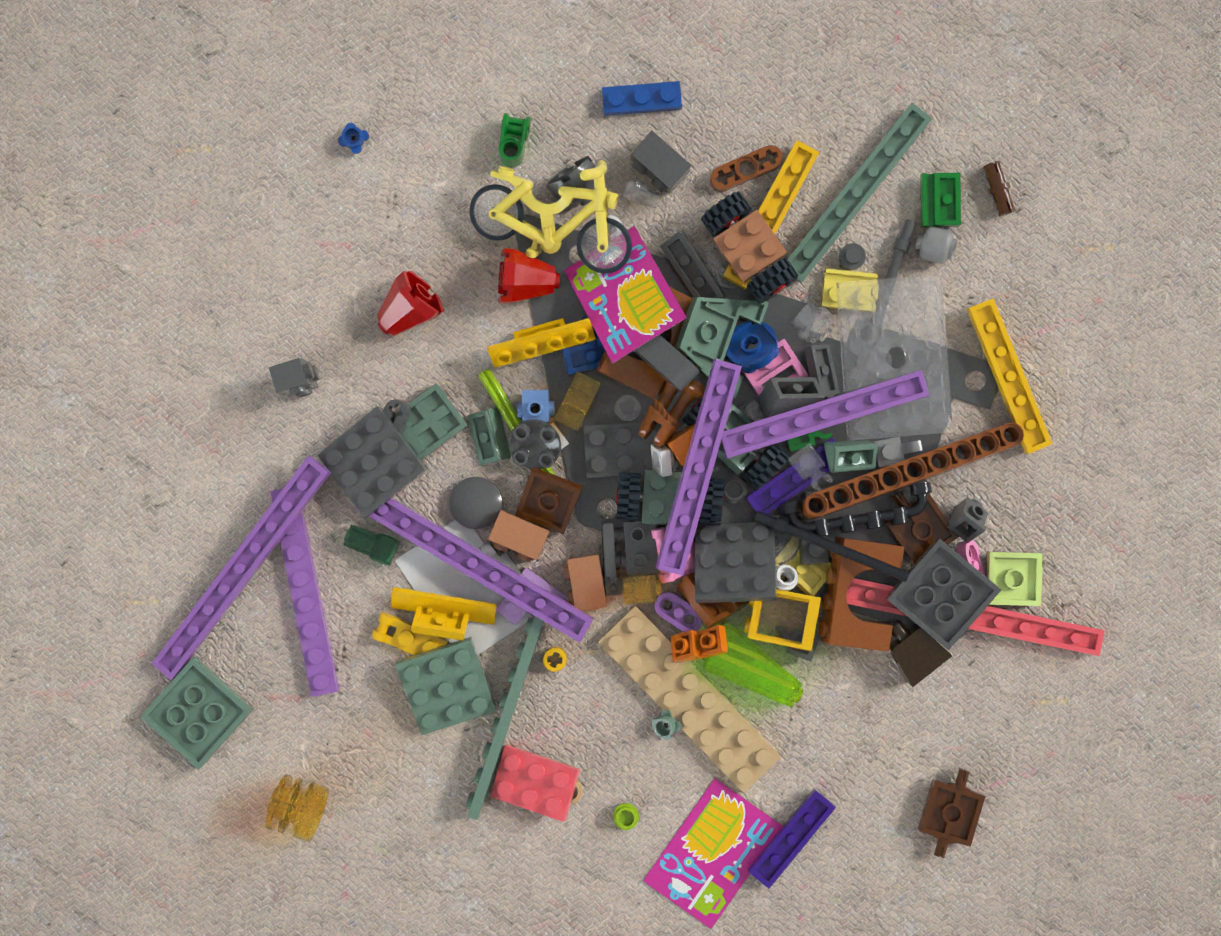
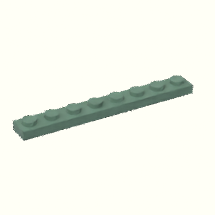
M914 103L908 106L788 257V261L799 275L796 278L798 282L802 283L932 120L928 114Z
M536 616L534 618L529 617L524 629V632L529 633L526 643L520 642L516 657L520 658L517 668H511L507 682L512 684L509 693L503 692L499 704L503 711L500 718L495 717L490 732L495 733L492 743H486L482 755L483 758H486L484 768L478 767L474 782L478 783L476 792H470L465 805L466 808L470 809L467 817L475 820L478 819L544 624V621Z

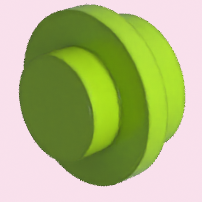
M619 804L613 812V821L618 828L630 830L637 825L639 812L633 804Z

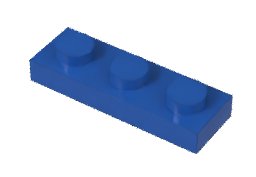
M680 81L602 87L604 116L682 110Z

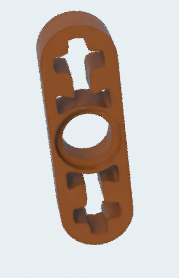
M768 145L723 164L713 170L710 177L711 186L718 192H725L770 173L780 166L783 158L782 152L778 147ZM769 152L771 156H776L774 164L766 161L760 166L762 170H759L758 162L765 159L766 153ZM743 162H749L752 164L754 171L751 175L745 176L740 173L739 165ZM734 167V174L738 179L737 181H735V177L732 176L727 179L726 185H723L722 182H716V180L718 179V173H722L723 176H727L732 172L730 168Z

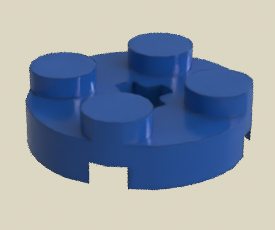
M752 321L745 322L735 327L726 352L730 363L742 366L743 372L748 374L765 367L779 354L778 339L775 331L770 325L760 322L761 325L753 324ZM749 343L757 344L753 349H748L747 346Z

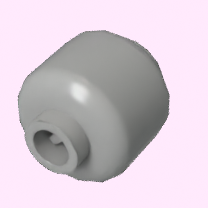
M929 227L925 234H919L916 249L920 250L921 259L944 264L947 259L952 260L957 239L953 238V233L949 230Z

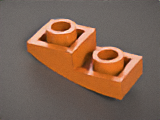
M716 625L701 631L689 630L670 636L673 662L676 663L708 658L728 652L725 626Z

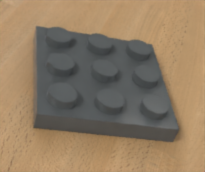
M381 406L375 407L318 454V457L327 469L331 471L333 477L364 518L373 514L427 470V467L409 443L384 414Z
M759 522L720 524V526L697 525L695 532L696 603L777 600L774 528Z
M937 538L908 571L910 573L907 581L903 582L900 580L887 595L886 599L946 649L950 650L1000 593L1001 589L940 538Z

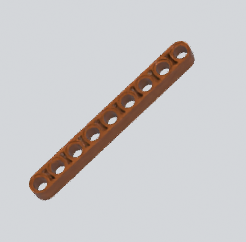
M1007 423L817 491L807 496L801 502L803 511L801 514L808 520H817L908 487L909 485L1002 453L1020 444L1024 438V431L1017 423ZM1004 431L1010 433L1012 442H1008L1005 439ZM980 440H984L988 444V451L981 448ZM956 448L964 452V460L957 457ZM932 457L939 459L941 463L940 469L932 465ZM907 466H912L916 469V477H911L908 474ZM883 474L889 475L892 478V486L884 484ZM859 483H863L868 487V495H863L859 492ZM834 492H840L844 496L843 504L835 502L833 499ZM813 500L819 504V513H814L809 509V501Z

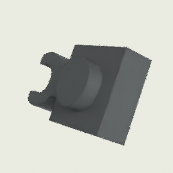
M775 627L776 630L783 633V639L802 642L803 630L795 628L791 635L788 634L784 627ZM815 635L812 652L788 647L786 653L811 662L820 637Z

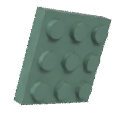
M472 637L398 660L395 663L421 735L497 711Z
M194 657L140 718L199 770L254 708L197 657Z

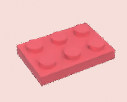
M506 745L504 746L490 797L564 822L567 819L580 769Z

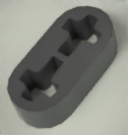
M401 399L390 400L385 405L383 412L392 421L391 423L397 431L403 435L411 413L410 406ZM400 405V410L403 411V414L396 416L395 421H393L395 412L392 411V408Z

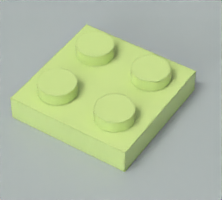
M987 551L986 577L1001 589L1000 593L989 605L1041 606L1042 553Z

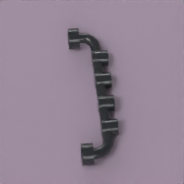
M930 482L909 485L911 496H917L916 504L911 507L873 511L811 522H803L798 517V513L803 512L801 501L780 504L781 515H787L790 524L823 537L831 535L830 529L840 528L841 533L857 531L856 525L866 524L868 530L883 527V521L892 520L893 526L909 523L908 518L917 516L925 510L927 494L932 493Z

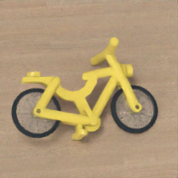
M603 160L598 161L595 168L586 169L580 173L582 180H594V189L562 186L558 190L559 195L562 197L559 201L551 204L542 203L533 196L532 181L514 176V170L511 168L499 166L498 171L492 170L490 176L508 181L515 189L511 190L506 186L498 184L487 185L476 192L470 203V219L478 233L490 240L500 241L508 239L518 232L533 240L532 246L526 250V256L530 258H536L542 253V250L549 254L557 252L561 248V241L594 212L596 218L587 222L577 237V252L584 265L598 273H612L621 269L627 263L632 251V241L627 229L617 220L608 218V208L615 210L619 194L607 191L605 188L604 174L607 171V164ZM574 198L592 200L556 231L554 214L562 212L572 203ZM521 200L531 210L540 214L542 230L523 220L524 210Z

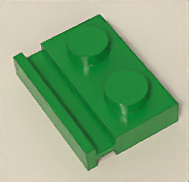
M922 173L920 175L921 227H959L961 225V173Z

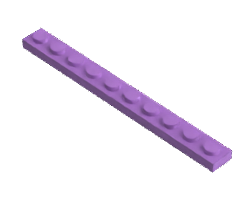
M307 456L151 663L170 680H173L179 674L331 474V471L312 456Z
M393 498L369 516L579 643L594 620L590 615Z

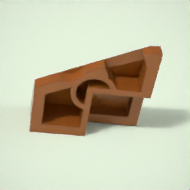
M695 572L686 575L677 587L708 628L727 619L750 602L743 601L735 602L734 604L732 602L696 603Z

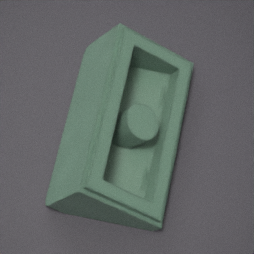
M498 408L487 409L468 415L480 466L511 458Z
M865 439L825 442L824 449L830 472L875 469L878 444Z

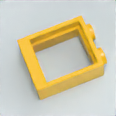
M776 589L777 598L809 604L802 642L757 634L763 601L749 602V606L753 607L752 618L747 617L744 632L749 633L748 639L812 652L821 604L820 597Z

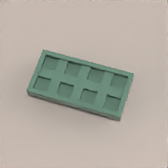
M436 383L409 403L411 413L402 436L422 461L469 425ZM399 410L395 413L393 421H395L396 416L402 415L403 411Z

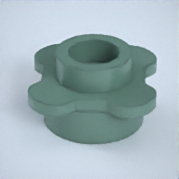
M663 710L661 716L654 718L651 722L655 733L665 740H670L672 734L679 732L682 728L681 723L672 717V713L669 710Z

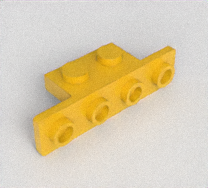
M561 318L513 332L514 339L488 346L487 349L493 366L497 368L595 340V334L588 318L566 325L564 319Z
M393 587L391 607L415 612L411 629L413 633L464 641L469 621L495 624L496 604L406 588Z

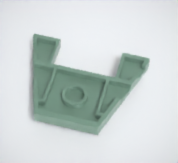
M692 297L686 313L687 318L684 319L675 348L708 378L713 359L724 361L738 318L740 317L749 322L752 321L754 324L761 325L760 322L763 321L769 302L765 301L759 304L758 301ZM739 375V379L733 396L734 399H736L739 387L743 379V376Z

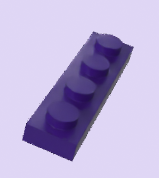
M830 438V439L827 440L826 442H836V441H835L833 438ZM824 443L769 480L762 488L753 491L745 497L756 514L758 511L765 514L771 513L780 504L787 502L830 472Z
M814 788L748 868V872L770 889L834 811L836 806Z

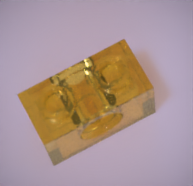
M577 371L554 420L579 432L601 387V383Z
M654 573L640 575L622 574L625 605L657 602V596L662 595L661 579L659 577L655 578Z

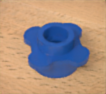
M348 123L342 135L338 138V143L342 147L350 148L352 153L359 154L362 151L363 143L369 139V134L366 130L361 131L354 123ZM353 136L356 137V140L354 141L351 140Z

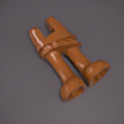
M693 379L683 389L672 410L668 412L667 408L678 390L666 380V386L658 400L653 398L652 406H648V411L641 423L638 435L647 439L656 424H661L662 426L654 439V445L662 448L671 436L678 431L676 429L680 425L678 421L694 399L703 397L706 387Z

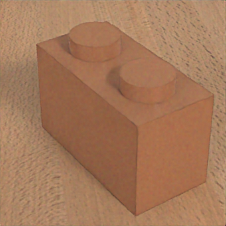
M500 510L488 540L493 541L492 546L504 552H507L509 548L518 552L516 557L531 562L532 559L538 560L550 530L507 511Z
M599 553L568 558V564L563 565L565 581H571L572 590L567 591L569 603L581 611L607 607Z

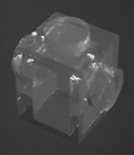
M809 301L789 324L797 330L795 334L805 343L810 341L814 344L818 339L823 342L832 332L829 326L834 321L830 318L831 313L821 305L817 307Z

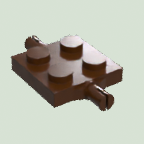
M902 490L892 495L899 507H911L917 502L909 503ZM927 494L925 510L917 516L908 518L909 523L895 526L892 525V520L884 523L897 543L904 547V553L913 565L937 538H940L947 545L959 538L958 535L947 528L949 521L930 494Z
M959 768L955 783H945L932 779L918 830L933 835L938 839L934 852L935 856L945 858L948 843H959L971 847L986 796L969 790L966 787L970 773L968 770Z

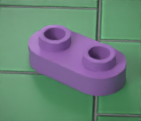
M663 592L656 597L654 607L660 617L683 632L689 630L698 631L701 628L703 621L688 602L672 592ZM665 600H670L672 602V607L670 609H664L662 607V604ZM688 614L694 616V621L691 624H687L684 621L685 616Z

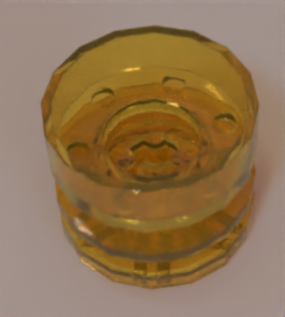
M285 774L270 798L265 828L273 831L279 823L278 832L283 834L291 823L293 824L292 837L310 843L321 821L329 795V788L312 782L305 793H303V780L297 778L292 786L293 777Z

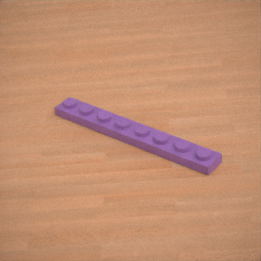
M713 359L655 568L658 570L682 576L684 574L742 366Z
M920 370L724 431L721 445L725 458L728 459L930 396L923 372Z
M282 489L270 491L272 502ZM302 511L280 542L311 697L338 692L339 686L304 511Z

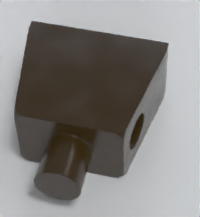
M900 619L891 624L893 625L892 635L895 640L890 643L889 651L904 679L912 687L952 657L942 645L917 624H914L909 629L906 628Z

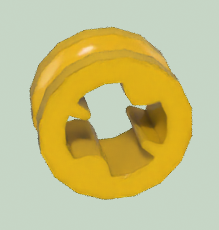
M559 647L549 648L543 657L544 666L552 672L562 670L567 662L565 651ZM554 652L560 654L559 658L562 657V662H558L556 666H552L551 661H548V656H553Z

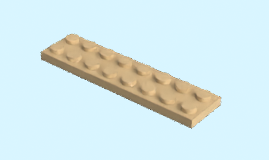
M636 605L598 640V643L663 710H669L672 713V717L681 723V729L743 793L782 757L690 661L673 662L671 641Z

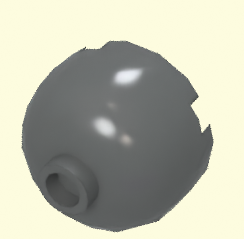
M589 155L575 161L574 166L566 167L547 183L546 187L557 201L562 197L558 193L559 188L562 186L594 189V180L584 181L580 177L581 171L595 168V164ZM574 198L570 206L577 203L584 206L592 200Z

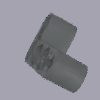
M660 335L634 350L636 354L680 392L700 373L686 357Z

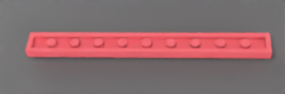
M853 578L849 584L847 604L906 616L886 599L895 586ZM987 606L968 628L1100 656L1105 632L1102 629Z

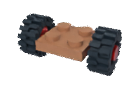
M737 191L726 196L725 199H721L716 205H713L701 217V221L710 234L715 237L713 238V243L741 283L744 284L753 278L747 287L760 304L783 291L799 275L787 258L781 259L786 256L787 251L759 211L755 210L750 214L749 212L752 211V208L741 192Z

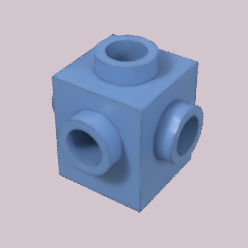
M522 390V402H517L518 418H522L523 421L538 419L551 423L550 417H555V401H550L549 390ZM538 405L540 406V411L535 414L532 412V409Z

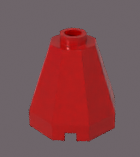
M504 248L502 250L501 257H505V259L499 265L498 294H503V296L498 298V303L511 304L553 294L554 289L559 288L560 273H556L554 266L539 259L527 257L525 253L516 249Z
M403 271L395 278L377 314L378 326L385 334L396 336L436 319L444 312L440 298L436 293L431 296L428 292L431 287L414 272L408 271L406 273V271Z

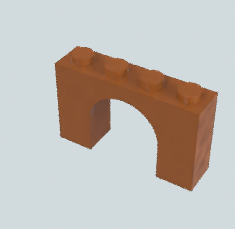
M670 287L686 315L692 298ZM684 320L666 330V341L674 348ZM605 350L596 369V372L649 398L661 396L666 386L665 379L647 362L637 360L629 355L622 357L612 364Z
M835 536L834 542L900 569L902 567L903 546ZM830 552L832 558L831 568L828 569L826 574L828 589L822 601L824 616L818 629L820 640L829 645L889 652L893 625L881 621L858 619L851 613L847 604V590L853 578L863 571L874 569Z

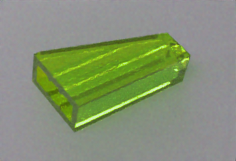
M723 620L720 625L725 626L728 652L706 658L702 666L703 669L790 708L793 707L794 702L798 703L803 694L802 683L730 622Z

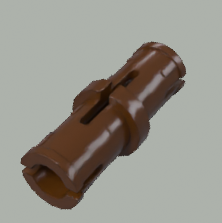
M1000 161L983 166L990 185L989 193L994 197L999 216L1016 211L1008 190L1011 187L1009 182L1006 183Z

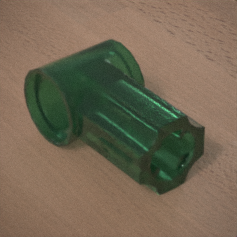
M351 524L345 535L343 546L366 554L376 562L391 566L400 541L382 533L376 534Z

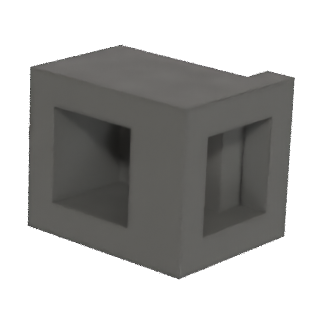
M967 497L954 507L947 528L969 543L985 532L986 527L984 525L988 512L982 508V504L978 500ZM964 521L969 524L967 529L961 525Z

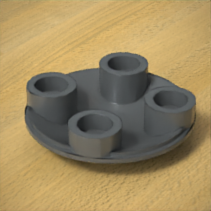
M529 419L519 423L512 430L509 437V449L513 461L517 465L530 469L533 467L538 469L549 468L559 457L561 440L557 431L547 422Z
M470 477L462 480L455 486L450 496L449 505L453 517L459 524L470 529H481L489 526L497 519L502 507V498L498 488L491 481L482 477Z

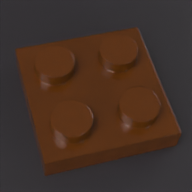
M533 467L515 516L564 535L582 485Z

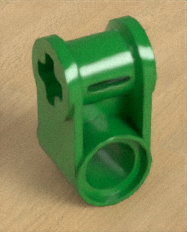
M508 113L503 115L499 154L502 163L507 167H517L523 161L526 141L530 132V117L521 119L510 117ZM509 148L518 150V153L513 157L505 155V151Z

